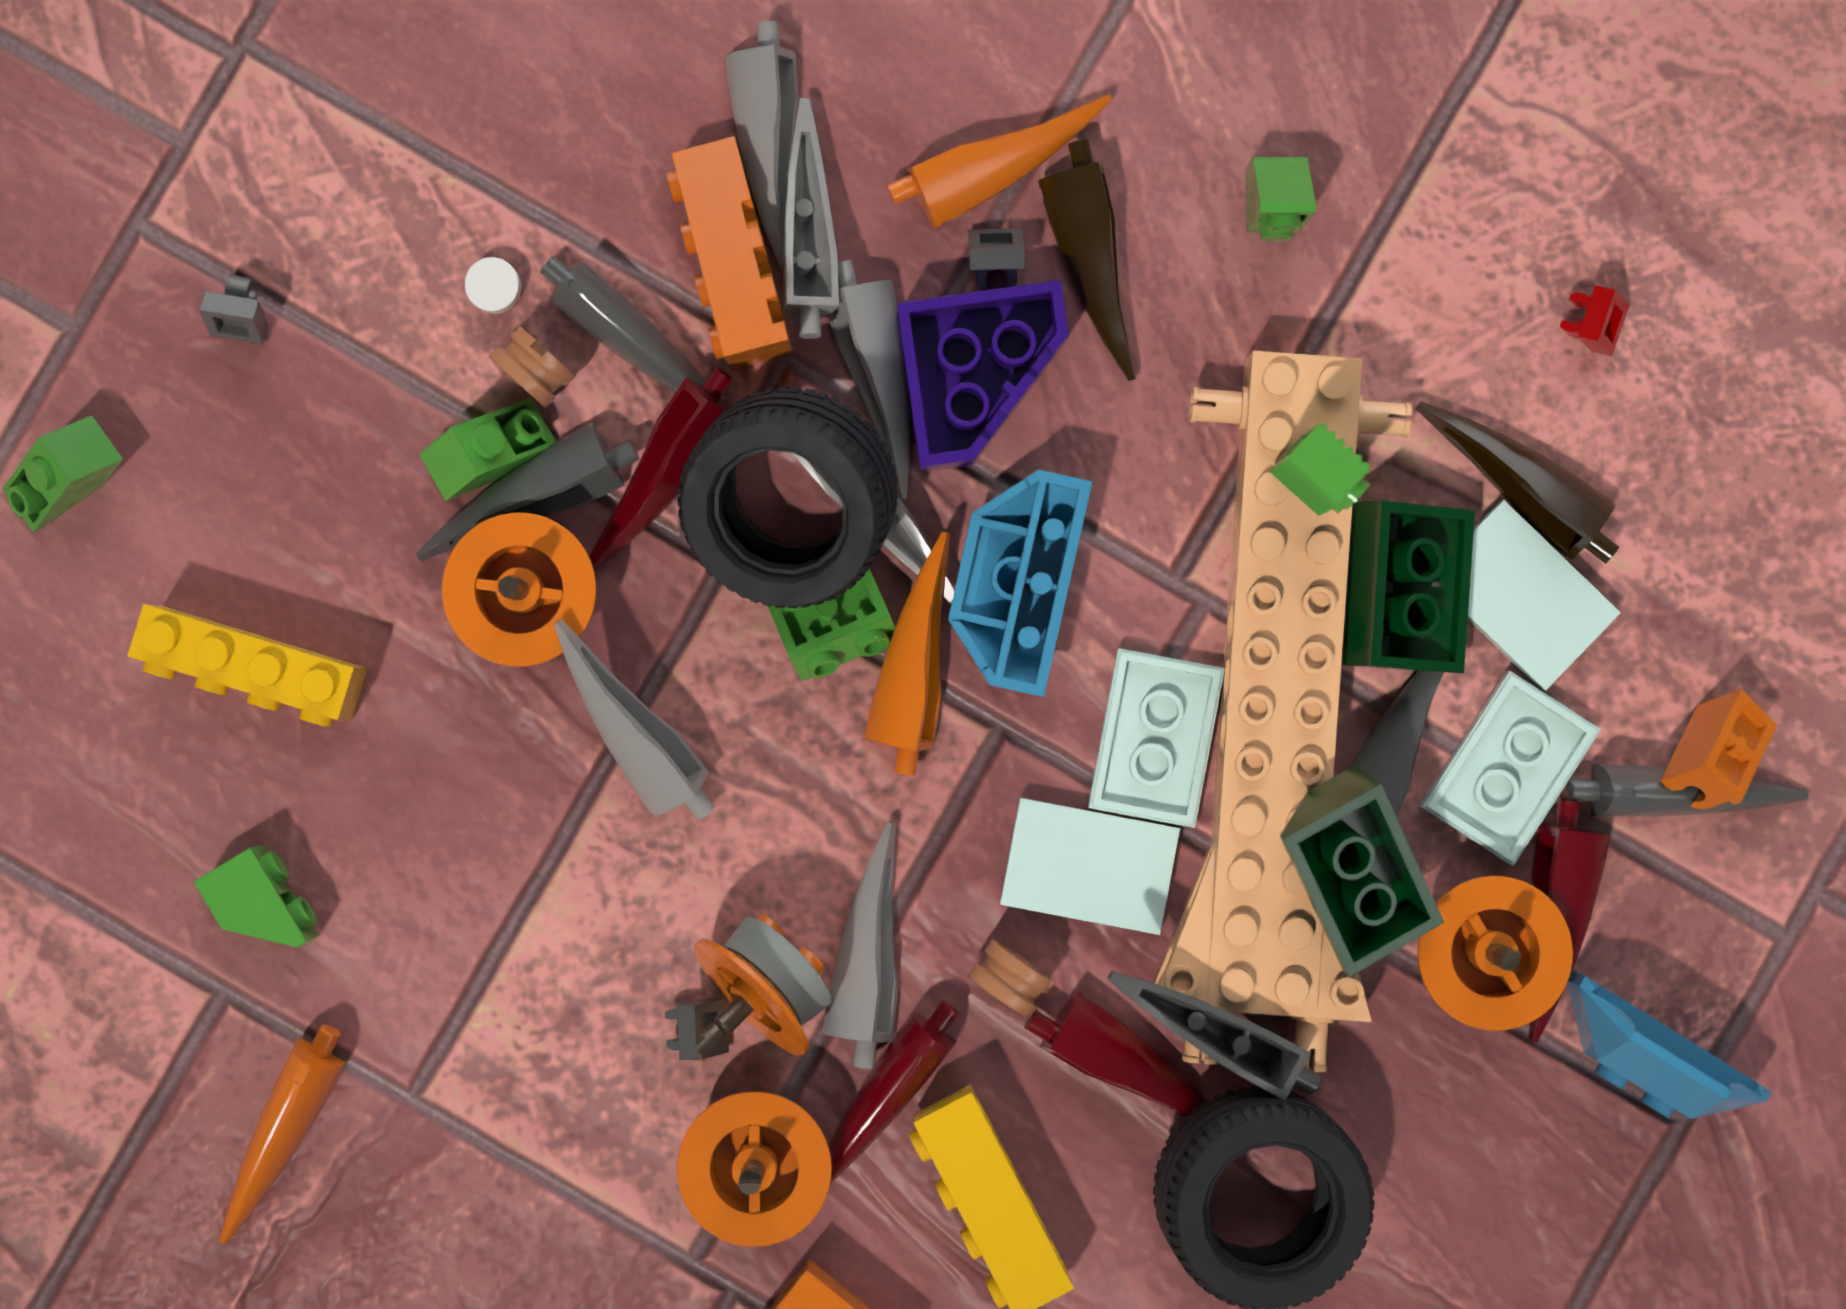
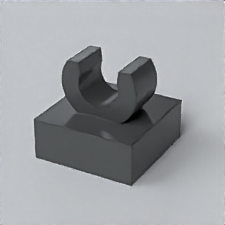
M1022 228L968 230L970 270H975L976 282L979 289H986V276L992 269L1004 270L1006 272L1007 287L1016 286L1018 279L1017 269H1025V248Z
M230 275L224 294L204 292L199 310L210 336L263 345L268 324L260 302L257 300V292L250 291L252 286L251 278Z
M706 998L678 1004L677 1008L665 1012V1019H677L678 1038L666 1040V1046L674 1051L679 1050V1060H700L695 1052V1048L702 1042L699 1033L710 1022H714V1018L727 1006L726 998ZM727 1034L726 1039L707 1058L729 1053Z

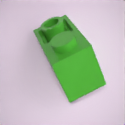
M1252 157L1246 167V232H1260V239L1264 241L1293 239V232H1300L1316 213V201L1308 158Z
M532 398L449 428L419 455L446 502L487 486L510 473L530 458L546 450L556 441Z
M91 415L38 437L2 490L7 495L8 503L13 512L22 517L34 533L47 526L103 486L122 462L123 458Z
M264 845L245 850L194 881L221 929L293 947H300L319 937L313 928L317 924V919L312 908L303 897L295 898L285 881L289 878V872L285 863L274 850L268 852Z

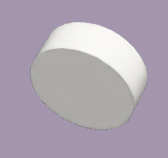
M496 257L483 258L474 263L466 274L465 291L469 300L486 313L499 314L508 311L517 303L521 294L522 285L519 274L503 259Z

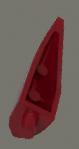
M715 367L703 386L686 377L656 420L637 468L589 556L594 570L628 545L679 496L677 492L681 483L680 476L686 461L689 459V455L713 421L731 405L721 397L734 379L722 369Z
M1558 799L1554 824L1541 823L1538 827L1531 879L1532 886L1542 891L1553 901L1567 923L1573 947L1572 973L1591 920L1604 871L1611 834L1576 828L1580 803ZM1562 994L1545 1014L1529 1023L1528 1040L1530 1042H1538Z
M1078 991L1068 1000L1055 1021L1036 1010L1025 1023L1024 1028L1043 1040L1039 1046L1040 1048L1079 1072L1159 1103L1182 1117L1186 1115L1189 1117L1192 1114L1191 1111L1196 1106L1199 1108L1202 1106V1102L1206 1101L1186 1078L1148 1042L1101 1006L1086 999Z
M942 1000L929 1019H926L914 1010L894 1036L893 1041L889 1043L875 1064V1068L871 1070L828 1144L832 1164L830 1184L902 1112L957 1041L945 1032L960 1013L948 1002Z

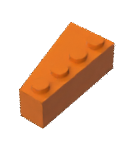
M735 136L671 153L675 169L666 171V176L674 203L684 201L689 221L681 223L680 228L688 255L696 253L698 255L702 274L694 276L702 307L711 306L716 326L708 328L716 360L725 358L733 371L794 354Z

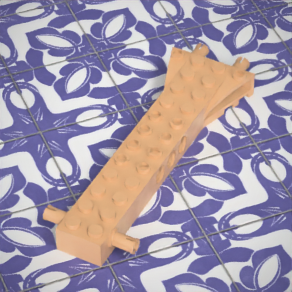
M1252 351L1245 358L1243 386L1240 392L1199 389L1198 387H1192L1190 404L1211 405L1212 407L1193 405L1189 409L1190 422L1237 424L1240 434L1223 662L1225 671L1221 690L1211 842L1184 905L1185 909L1175 934L1169 941L1165 958L1154 983L1189 995L1228 1012L1291 1016L1290 1019L1296 1020L1294 1044L1311 1052L1310 1062L1308 1058L1304 1067L1307 1069L1313 1068V1072H1326L1328 1023H1334V1019L1372 1021L1360 974L1358 972L1351 977L1344 974L1285 849L1280 834L1306 793L1334 777L1352 506L1348 510L1344 508L1338 514L1334 510H1330L1318 516L1269 471L1304 433L1317 424L1327 423V432L1335 431L1336 439H1344V447H1352L1353 455H1356L1357 438H1359L1360 433L1396 435L1408 438L1412 421L1390 420L1389 418L1407 419V416H1412V405L1410 402L1364 401L1363 396L1360 395L1363 358ZM1186 1040L1182 1061L1199 1064L1200 1050ZM1201 1051V1060L1204 1061V1064L1218 1063Z

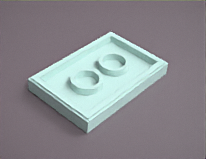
M1502 500L1474 527L1468 620L1541 691H1546L1621 612L1505 500Z
M1120 648L1117 649L1088 808L1195 828L1225 668Z
M1506 671L1419 807L1505 863L1514 866L1601 729L1511 671Z
M1020 797L1000 905L1160 935L1180 828Z

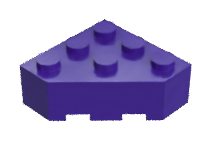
M1061 280L897 303L920 472L974 465L1063 347L1069 333Z

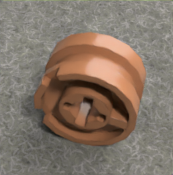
M517 325L509 334L511 341L504 348L497 347L489 357L531 396L547 408L555 399L553 392L560 385L567 386L575 375L520 325Z
M992 939L985 949L987 957L982 964L975 963L968 976L999 1001L1021 1015L1031 1018L1038 1008L1035 1001L1041 993L1047 994L1055 982L1048 975L1045 974L1043 976L1038 973L1039 968L999 941Z

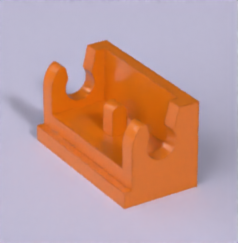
M1742 689L1697 705L1660 782L1672 791L1684 790L1687 786L1701 789L1704 794L1696 795L1691 803V807L1695 809H1709L1726 802H1730L1732 805L1741 803L1777 724Z

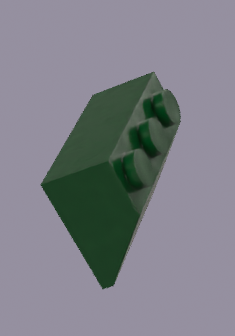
M1384 500L1355 502L1352 505L1341 665L1464 674L1475 510Z
M1354 765L1306 793L1280 834V838L1346 976L1351 977L1444 923L1380 782Z

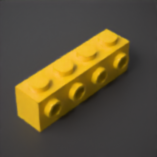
M143 604L127 655L128 657L144 661L143 672L171 680L175 679L177 672L197 677L194 687L226 696L230 687L249 693L246 701L248 704L277 712L281 703L301 709L299 719L325 727H331L333 719L352 720L368 668L168 607Z
M970 1084L914 1113L913 1124L916 1129L909 1133V1137L923 1163L930 1159L933 1160L941 1176L940 1179L934 1181V1184L946 1209L951 1211L956 1207L958 1208L966 1224V1227L959 1230L971 1257L973 1260L981 1256L984 1258L992 1274L984 1280L997 1307L1000 1309L1008 1305L1010 1309H1037L1073 1290L1072 1278L972 1085Z

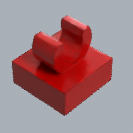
M1597 285L1594 286L1591 297L1581 292L1570 294L1569 301L1575 307L1585 308L1586 312L1584 318L1576 323L1561 320L1560 327L1569 336L1579 338L1592 352L1612 356L1630 305L1616 289Z

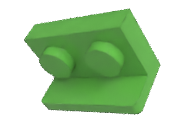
M870 569L851 589H847L846 593L840 596L836 595L835 599L829 602L824 601L820 605L811 604L810 607L806 608L798 606L797 609L788 608L787 606L784 608H776L774 605L768 606L789 659L801 681L810 678L826 677L834 673L840 665L861 656L868 657L881 653L889 646L895 629L893 620Z

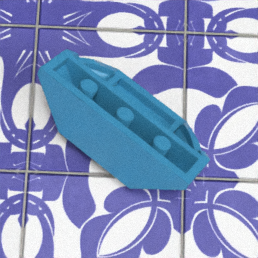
M1038 469L1024 480L972 512L948 621L991 686L1040 697L1045 695L1092 481Z
M1572 970L1567 985L1583 1052L1599 1063L1594 1073L1622 1090L1628 1081L1645 1091L1640 1101L1667 1118H1670L1674 1110L1690 1119L1768 1101L1772 1091L1587 976Z

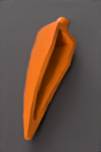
M1111 94L1104 95L1040 125L959 145L906 169L907 176L886 185L888 194L894 205L917 195L932 226L937 228L944 222L956 219L1006 190L1047 161L1080 133L1112 101Z
M941 532L902 608L885 653L864 734L865 739L898 747L894 772L903 775L915 776L919 751L933 749L942 700L939 662L941 609L950 533Z
M322 1024L312 1044L302 1038L295 1042L261 1113L242 1161L219 1236L220 1243L228 1244L254 1211L323 1109L347 1063L331 1054L341 1036L340 1031L336 1028Z

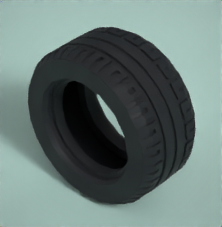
M773 387L766 389L765 392H754L752 396L748 394L740 401L732 403L729 408H726L713 421L692 450L689 459L683 467L684 470L680 476L681 483L677 492L679 494L677 504L680 508L678 516L682 521L680 525L682 531L686 533L684 537L687 544L691 545L690 550L695 556H698L697 560L700 565L705 567L706 572L714 576L720 585L723 584L729 591H734L738 593V596L750 599L751 602H761L769 607L774 605L776 608L787 606L788 608L797 609L798 606L806 608L810 607L811 604L820 605L824 601L829 602L835 599L836 595L840 596L846 593L847 589H851L857 581H860L865 576L876 559L893 524L894 513L898 504L896 502L898 499V490L896 489L898 484L897 478L894 476L896 474L895 467L891 464V455L886 451L887 446L883 441L879 440L880 435L871 428L872 425L867 420L863 421L861 419L862 415L857 410L854 412L850 409L851 406L846 403L840 404L839 399L827 397V394L822 392L816 394L814 390L808 388L802 390L801 387H792L789 390L788 387H779L776 390ZM765 451L795 453L817 464L833 481L842 502V527L831 537L809 544L784 542L763 532L745 514L736 493L737 465L744 458Z
M1252 1086L1251 1089L1242 1087L1236 1092L1229 1090L1223 1095L1218 1094L1214 1096L1212 1101L1208 1099L1202 1102V1106L1199 1108L1196 1106L1191 1111L1192 1114L1189 1117L1186 1115L1181 1120L1180 1126L1176 1125L1173 1130L1174 1135L1168 1137L1165 1142L1167 1144L1166 1147L1161 1150L1160 1156L1162 1158L1158 1160L1156 1165L1157 1172L1154 1173L1155 1185L1153 1186V1195L1155 1198L1153 1202L1156 1208V1217L1173 1253L1199 1287L1202 1286L1204 1291L1213 1294L1220 1301L1225 1300L1227 1304L1238 1305L1239 1308L1288 1309L1290 1305L1297 1307L1302 1302L1308 1303L1316 1295L1317 1297L1325 1294L1324 1291L1328 1288L1331 1290L1336 1285L1335 1282L1337 1280L1341 1281L1346 1276L1345 1273L1347 1271H1351L1354 1266L1353 1261L1358 1260L1362 1253L1360 1251L1365 1248L1367 1243L1365 1238L1370 1235L1372 1229L1370 1224L1373 1223L1374 1214L1371 1212L1374 1210L1375 1201L1372 1199L1374 1197V1190L1371 1186V1175L1368 1173L1369 1168L1363 1160L1360 1150L1346 1132L1318 1105L1312 1103L1304 1096L1300 1097L1299 1094L1291 1091L1285 1100L1259 1086ZM1271 1146L1297 1150L1306 1155L1313 1165L1316 1190L1309 1213L1294 1232L1274 1244L1248 1248L1227 1243L1211 1231L1208 1205L1216 1180L1230 1162L1250 1150Z

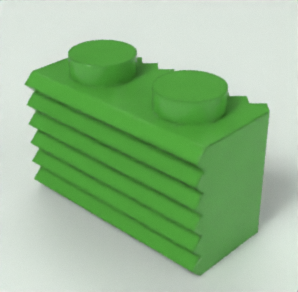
M1327 423L1317 424L1304 433L1269 471L1318 516L1330 510H1334L1337 514L1344 508L1348 510L1370 486L1363 479L1370 471V462H1361V454L1353 455L1352 447H1344V439H1336L1335 431L1327 432Z

